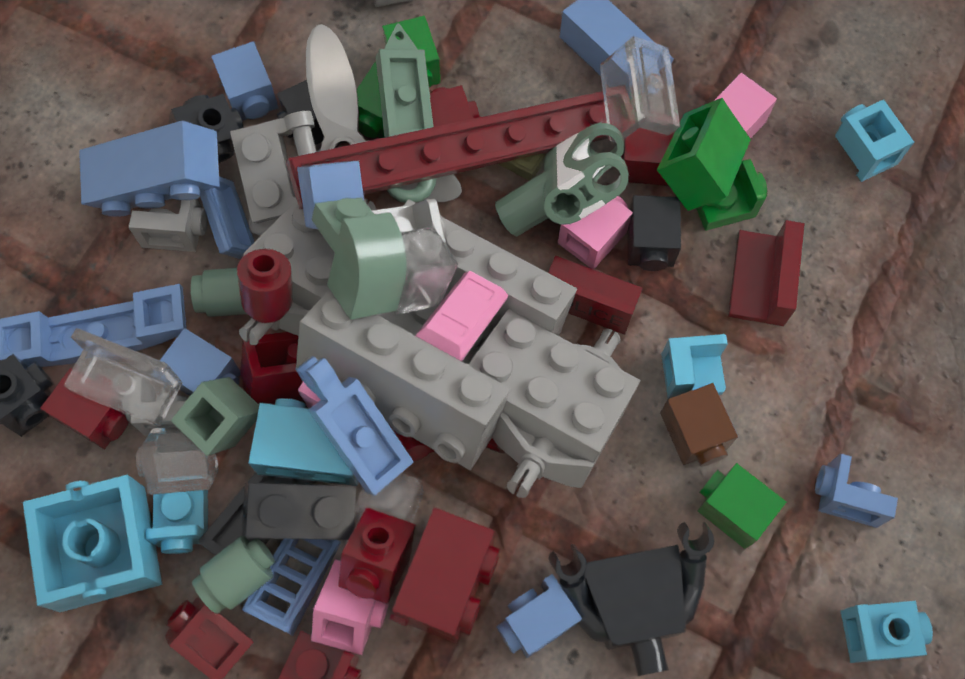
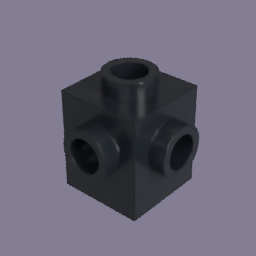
M224 94L211 98L208 95H198L188 99L183 106L171 109L168 124L183 120L217 131L218 163L224 162L234 155L235 150L230 131L244 127L239 112L236 108L229 107Z
M14 354L0 360V424L21 437L49 417L40 408L50 396L51 391L48 388L54 385V383L35 361L28 366Z

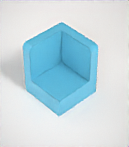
M725 334L668 339L661 354L668 399L714 383L719 395L724 393L726 386L721 354L728 345Z

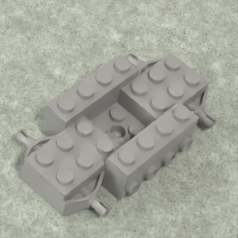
M297 200L243 253V256H245L247 253L257 249H273L285 255L291 264L293 291L292 306L282 319L273 323H260L251 318L239 330V334L245 342H248L250 339V344L256 345L270 328L276 331L280 328L298 335L296 369L312 356L317 361L325 358L341 383L349 377L359 380L384 419L397 433L405 437H413L434 449L441 458L448 462L458 463L471 470L493 438L503 451L518 462V469L507 483V488L514 494L520 482L524 479L516 495L520 498L526 497L536 478L540 480L541 477L569 487L582 488L641 381L624 372L613 358L610 357L621 341L617 332L614 333L609 343L606 344L612 330H603L594 347L573 344L559 336L577 288L445 218L443 220L445 224L444 237L446 248L421 257L406 259V279L397 311L350 320L328 288L327 282L335 252L318 229L306 227L304 211L299 209ZM408 200L403 206L414 205L416 203L411 200ZM370 201L367 204L371 210H376L375 205ZM467 271H472L503 288L508 294V299L464 359L460 361L415 335L462 275Z

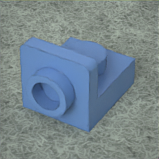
M839 454L827 466L823 465L820 468L815 484V493L821 495L819 512L876 528L895 518L898 498L882 494L881 488L870 483L852 482L847 484L851 456Z

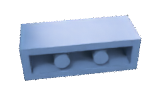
M183 120L79 150L81 205L101 208L102 214L106 216L130 215L131 208L135 207L160 208L165 206V200L197 199L200 197L201 191L220 187L217 131Z

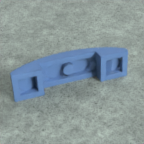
M180 284L134 292L133 301L54 317H47L40 311L2 318L0 319V360L14 354L28 366L34 361L40 367L56 366L119 356L166 342L179 336L182 330L186 328L183 287Z

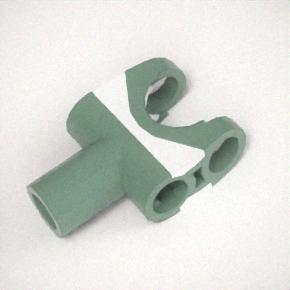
M597 123L552 148L544 159L543 173L496 201V211L506 229L512 235L518 237L548 218L561 225L572 224L619 196L625 190L628 183V168L625 161L621 158L624 152V139L621 132L611 124ZM608 135L616 141V146L610 152L598 153L590 147V143L597 136ZM612 166L620 171L618 180L613 184L601 185L597 183L600 176Z

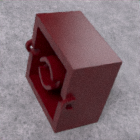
M434 507L392 609L394 614H391L389 619L406 627L407 624L455 644L460 633L470 636L481 607V600L474 596L479 583L489 586L499 560L500 548L493 546L495 530Z

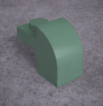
M362 197L315 203L312 221L335 252L327 286L350 320L397 311L406 279V252L402 234L391 212L374 214Z

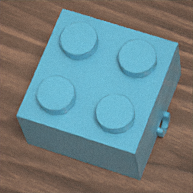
M128 474L89 484L87 481L71 482L66 485V491L23 502L37 606L57 612H64L162 585L156 546L145 540V529L152 528L146 489ZM81 487V490L74 491V488Z

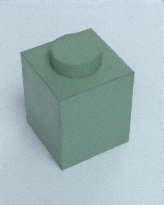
M230 377L201 382L170 421L206 456L237 445L256 422L259 404Z

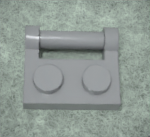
M311 111L295 112L286 115L284 118L230 131L253 223H261L279 218L297 200L286 166L288 156L283 136L293 134L298 156L315 153L316 149L311 128L315 127Z

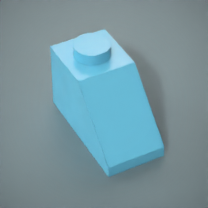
M277 399L275 405L260 403L249 458V465L257 474L352 486L358 485V480L308 411L309 409L306 408L305 403L293 399Z

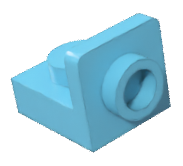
M204 480L153 484V528L145 529V540L157 547H161V553L182 554L192 552L193 544H200L198 542L199 539L208 530V484Z

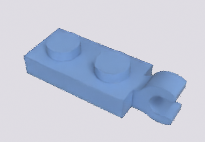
M313 356L296 369L303 382L320 399L308 411L366 493L375 496L414 462L358 379L349 377L341 383L325 358L317 361Z

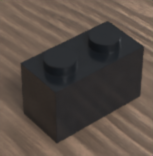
M245 483L242 535L245 538L349 540L354 531L356 486Z

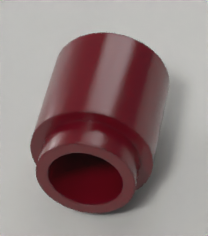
M257 249L243 256L237 266L240 301L243 310L252 319L260 323H273L282 319L293 303L292 273L289 260L285 255L273 249Z

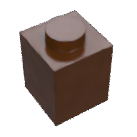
M714 383L667 399L660 412L683 465L697 460L700 467L718 462L728 456L726 450L738 438Z

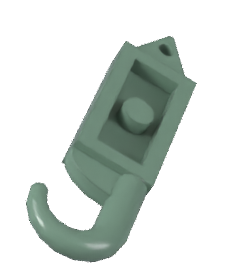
M397 23L385 48L379 49L376 55L385 137L434 127L425 51L418 50L402 26ZM436 178L418 182V185L411 190L396 187L387 189V191L399 202L406 203L408 200L418 203L431 195L436 186Z

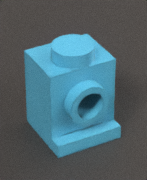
M884 99L868 107L861 104L849 110L841 118L842 124L835 134L839 143L858 168L857 177L861 182L899 164L914 143Z
M916 601L872 605L863 604L841 610L850 663L927 655L925 644L932 642V625L925 612H918ZM891 620L894 621L897 639L893 638L889 633L888 626Z

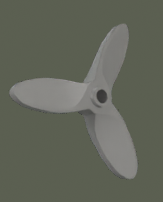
M323 24L317 25L311 31L307 40L306 78L311 104L325 136L321 149L316 151L319 152L338 148L344 142L352 145L366 141L358 133L359 109L357 89L353 71L344 47L338 36L330 28ZM454 174L436 178L434 190L424 200L436 199L437 202L454 200L461 195L460 182ZM418 183L400 186V188L405 190L414 189L418 185ZM250 217L249 229L254 234L262 235L277 219L253 223Z

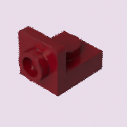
M199 596L192 603L185 600L180 604L166 623V626L170 628L165 634L169 646L210 679H223L253 644V640L221 613L216 614L211 611Z
M300 631L278 678L360 679L362 670L356 668L360 657L346 650L311 641L312 635Z

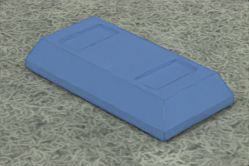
M219 176L220 187L201 191L200 198L219 253L242 259L243 253L254 243V239L233 181Z

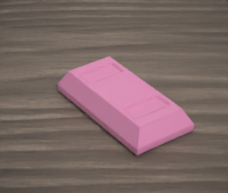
M467 271L415 336L462 361L508 299V294L498 285L472 271Z

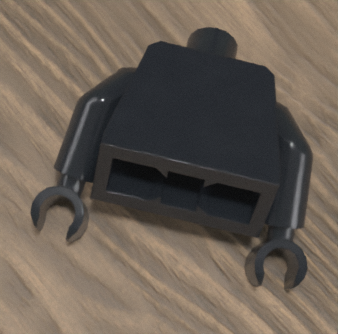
M686 522L678 526L677 534L684 547L681 553L678 545L586 562L585 557L577 546L571 544L570 546L574 554L573 560L563 566L560 564L559 558L554 551L549 554V562L560 577L561 588L582 618L577 624L592 640L604 642L608 650L631 645L638 676L668 671L662 639L684 633L686 625L694 620L705 585L706 554L713 548L715 541L714 535L706 522L702 524V535L696 540H688L689 527Z

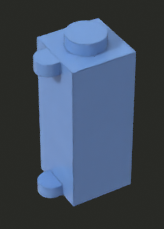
M577 0L562 12L560 38L614 89L629 86L634 101L643 93L646 96L650 95L662 83L664 79L662 73L672 64L674 58L668 52L663 51L609 0Z

